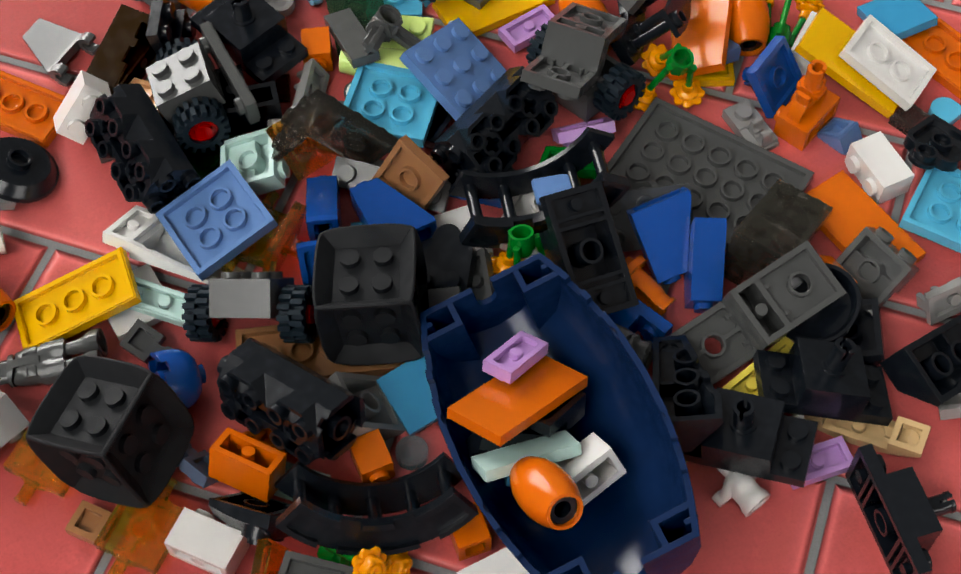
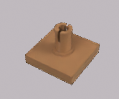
M404 135L394 145L373 179L379 178L426 210L450 176L439 167L436 160H432V156L427 155L407 135Z

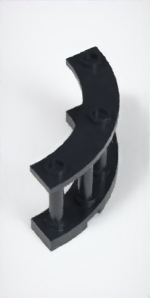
M617 0L619 16L627 20L624 30L610 45L620 61L632 66L640 58L644 46L670 30L675 38L681 36L689 23L691 0H667L665 8L645 19L646 8L658 0H646L634 15L627 13Z
M587 127L563 151L543 162L519 170L500 173H479L462 170L449 189V195L466 198L471 217L459 234L460 244L479 248H500V244L508 243V230L519 224L531 226L534 234L548 230L541 205H538L539 212L517 216L512 197L533 192L531 185L533 179L558 174H568L572 188L581 186L577 172L592 161L597 177L591 183L602 181L609 208H611L631 188L627 177L609 173L603 151L615 139L614 134ZM500 198L504 217H483L479 199Z
M444 452L424 467L405 476L387 481L358 483L338 480L322 475L297 461L274 483L277 489L293 498V503L276 519V527L306 545L315 548L317 545L336 549V553L341 555H357L361 549H371L374 546L380 547L381 553L386 555L421 548V543L438 536L440 539L449 536L466 525L479 513L477 506L454 488L463 479L453 459ZM434 499V500L431 501L430 503H428V504H426V505L420 507L421 504H424V503H426V502H428V501ZM402 510H407V513L390 517H382V514H389ZM342 514L354 516H368V518L348 517Z

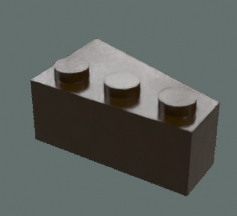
M123 4L118 9L87 70V73L108 82L111 95L114 94L113 88L117 85L129 84L134 77L142 79L147 73L146 68L153 65L156 61V54L146 38L149 14Z

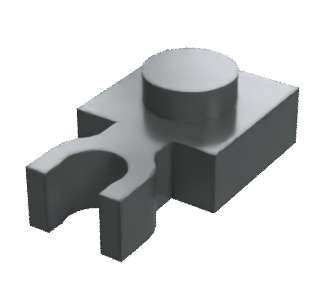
M137 319L119 343L123 349L146 364L152 358L150 353L173 349L169 346H161L166 340L165 336L140 319Z

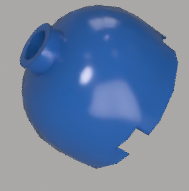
M166 349L150 353V356L155 360L149 361V370L161 377L172 388L186 408L190 409L197 403L202 393V384L206 383V372L203 365H197L195 359L189 353L179 349Z

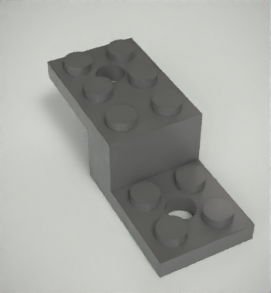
M572 2L548 21L541 54L522 70L520 81L528 83L531 89L537 91L549 90L555 92L559 98L564 100H578L601 77L609 45L624 30L627 19Z
M806 240L730 290L722 301L669 336L686 335L698 355L700 365L704 371L707 370L711 383L714 385L752 360L757 349L767 350L784 338L791 330L844 296L847 292L810 242ZM800 277L804 279L807 283V291L804 293L795 291L791 285L792 278ZM708 338L717 339L721 344L720 353H709L705 349V340Z

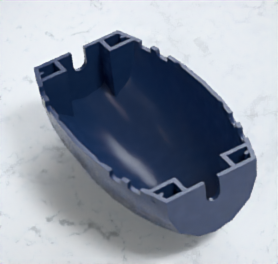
M539 252L490 277L494 292L487 299L477 300L470 287L421 312V343L427 369L425 373L430 386L431 400L448 449L477 506L505 546L530 574H681L693 563L701 548L700 530L694 493L678 436L666 406L646 367L621 330L609 315L598 307L593 301L592 296L585 289H580L565 271ZM519 331H524L548 342V354L546 356L588 376V386L581 390L587 393L585 416L567 432L579 442L594 432L613 449L627 473L584 506L580 520L567 530L550 529L529 518L517 504L511 487L506 486L504 478L485 482L472 468L471 460L468 457L466 439L472 434V431L447 418V407L494 378L482 371L483 360Z

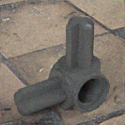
M384 4L379 7L367 23L366 31L368 34L363 40L362 45L365 47L364 51L366 53H376L383 42L389 43L391 39L407 50L421 40L401 26L403 23L402 16L395 7Z

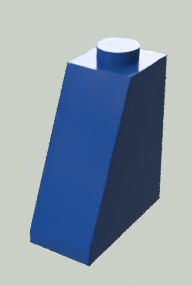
M321 175L307 178L306 224L310 241L317 240L319 234L323 231L342 227L337 175Z
M379 178L363 181L349 189L352 207L362 225L385 223L411 225L417 230L421 242L432 238L437 229L436 219L433 215Z
M684 186L626 210L643 255L647 260L651 275L658 284L661 282L664 285L674 283L681 279L680 274L688 271L692 195L690 190Z
M695 217L690 224L688 271L684 273V303L686 309H694L695 313H704L722 301L727 218Z

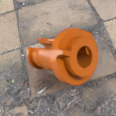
M642 255L635 259L628 256L625 260L637 299L663 316L667 312L666 308L673 304L676 299L673 296L669 297L662 286L643 270L647 260Z

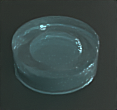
M414 435L406 436L396 445V460L402 468L414 471L422 468L427 463L429 458L428 445L421 437Z

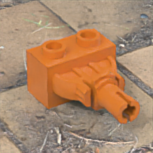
M818 59L812 60L808 64L806 75L802 76L797 82L796 91L793 93L787 106H780L773 118L776 121L773 132L800 151H803L817 136V133L835 116L841 98L829 91L825 86L827 80L824 76L827 65Z
M227 427L209 448L208 476L268 503L278 490L274 483L285 474L287 453H285L284 449L279 450L273 445L269 438L272 432L270 428L264 429L255 435L250 431L240 433Z

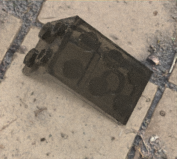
M317 89L308 97L303 96L296 107L293 109L288 108L282 116L281 124H283V127L272 142L271 147L274 148L271 159L278 162L302 144L306 137H309L342 157L373 164L392 150L398 138L388 133L386 129L367 120L359 112L343 105L333 96Z
M778 179L734 230L725 254L724 278L739 285L806 240L810 242L830 217L833 207Z

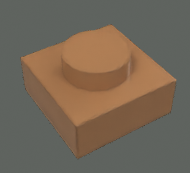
M82 500L65 530L69 535L98 547L115 517L112 512Z

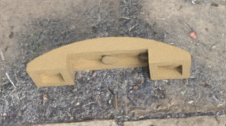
M804 415V419L818 422L817 430L832 437L842 435L847 443L859 447L872 444L877 452L904 457L921 458L931 430L929 425L898 416L896 421L891 420L888 426Z

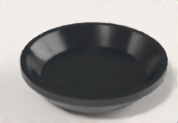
M15 137L0 138V198L10 202L30 203L39 201L51 194L59 178L58 166L52 155L40 145L26 139Z
M825 263L847 293L791 330L786 335L787 338L794 342L797 337L835 342L837 338L843 337L852 329L860 315L862 299L856 281L844 269ZM800 277L792 278L791 285L795 291L799 293L807 291L808 287L804 279Z

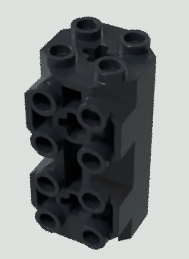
M525 67L509 68L434 142V149L430 152L431 156L450 176L448 180L452 185L462 170L479 173L506 172L517 161V154L520 153L521 146L529 138L540 137L554 123V116L558 113V104L555 101V96L549 90L537 91L531 89L528 83L520 81L522 70Z
M119 84L113 88L114 94L107 97L104 93L96 99L90 113V119L85 123V132L88 137H91V141L98 151L100 158H115L116 162L111 165V176L117 181V185L122 191L127 202H142L151 214H155L202 179L141 84Z
M248 338L243 344L230 352L229 355L224 356L217 366V371L220 373L217 385L219 387L220 399L223 401L221 410L224 415L230 420L235 419L255 435L264 429L270 428L272 432L269 438L273 445L279 450L284 449L304 465H309L312 461L319 458L325 459L326 457L333 461L338 459L353 446L357 438L356 435L352 434L356 425L362 428L366 420L365 401L363 398L266 343L259 342L253 338Z

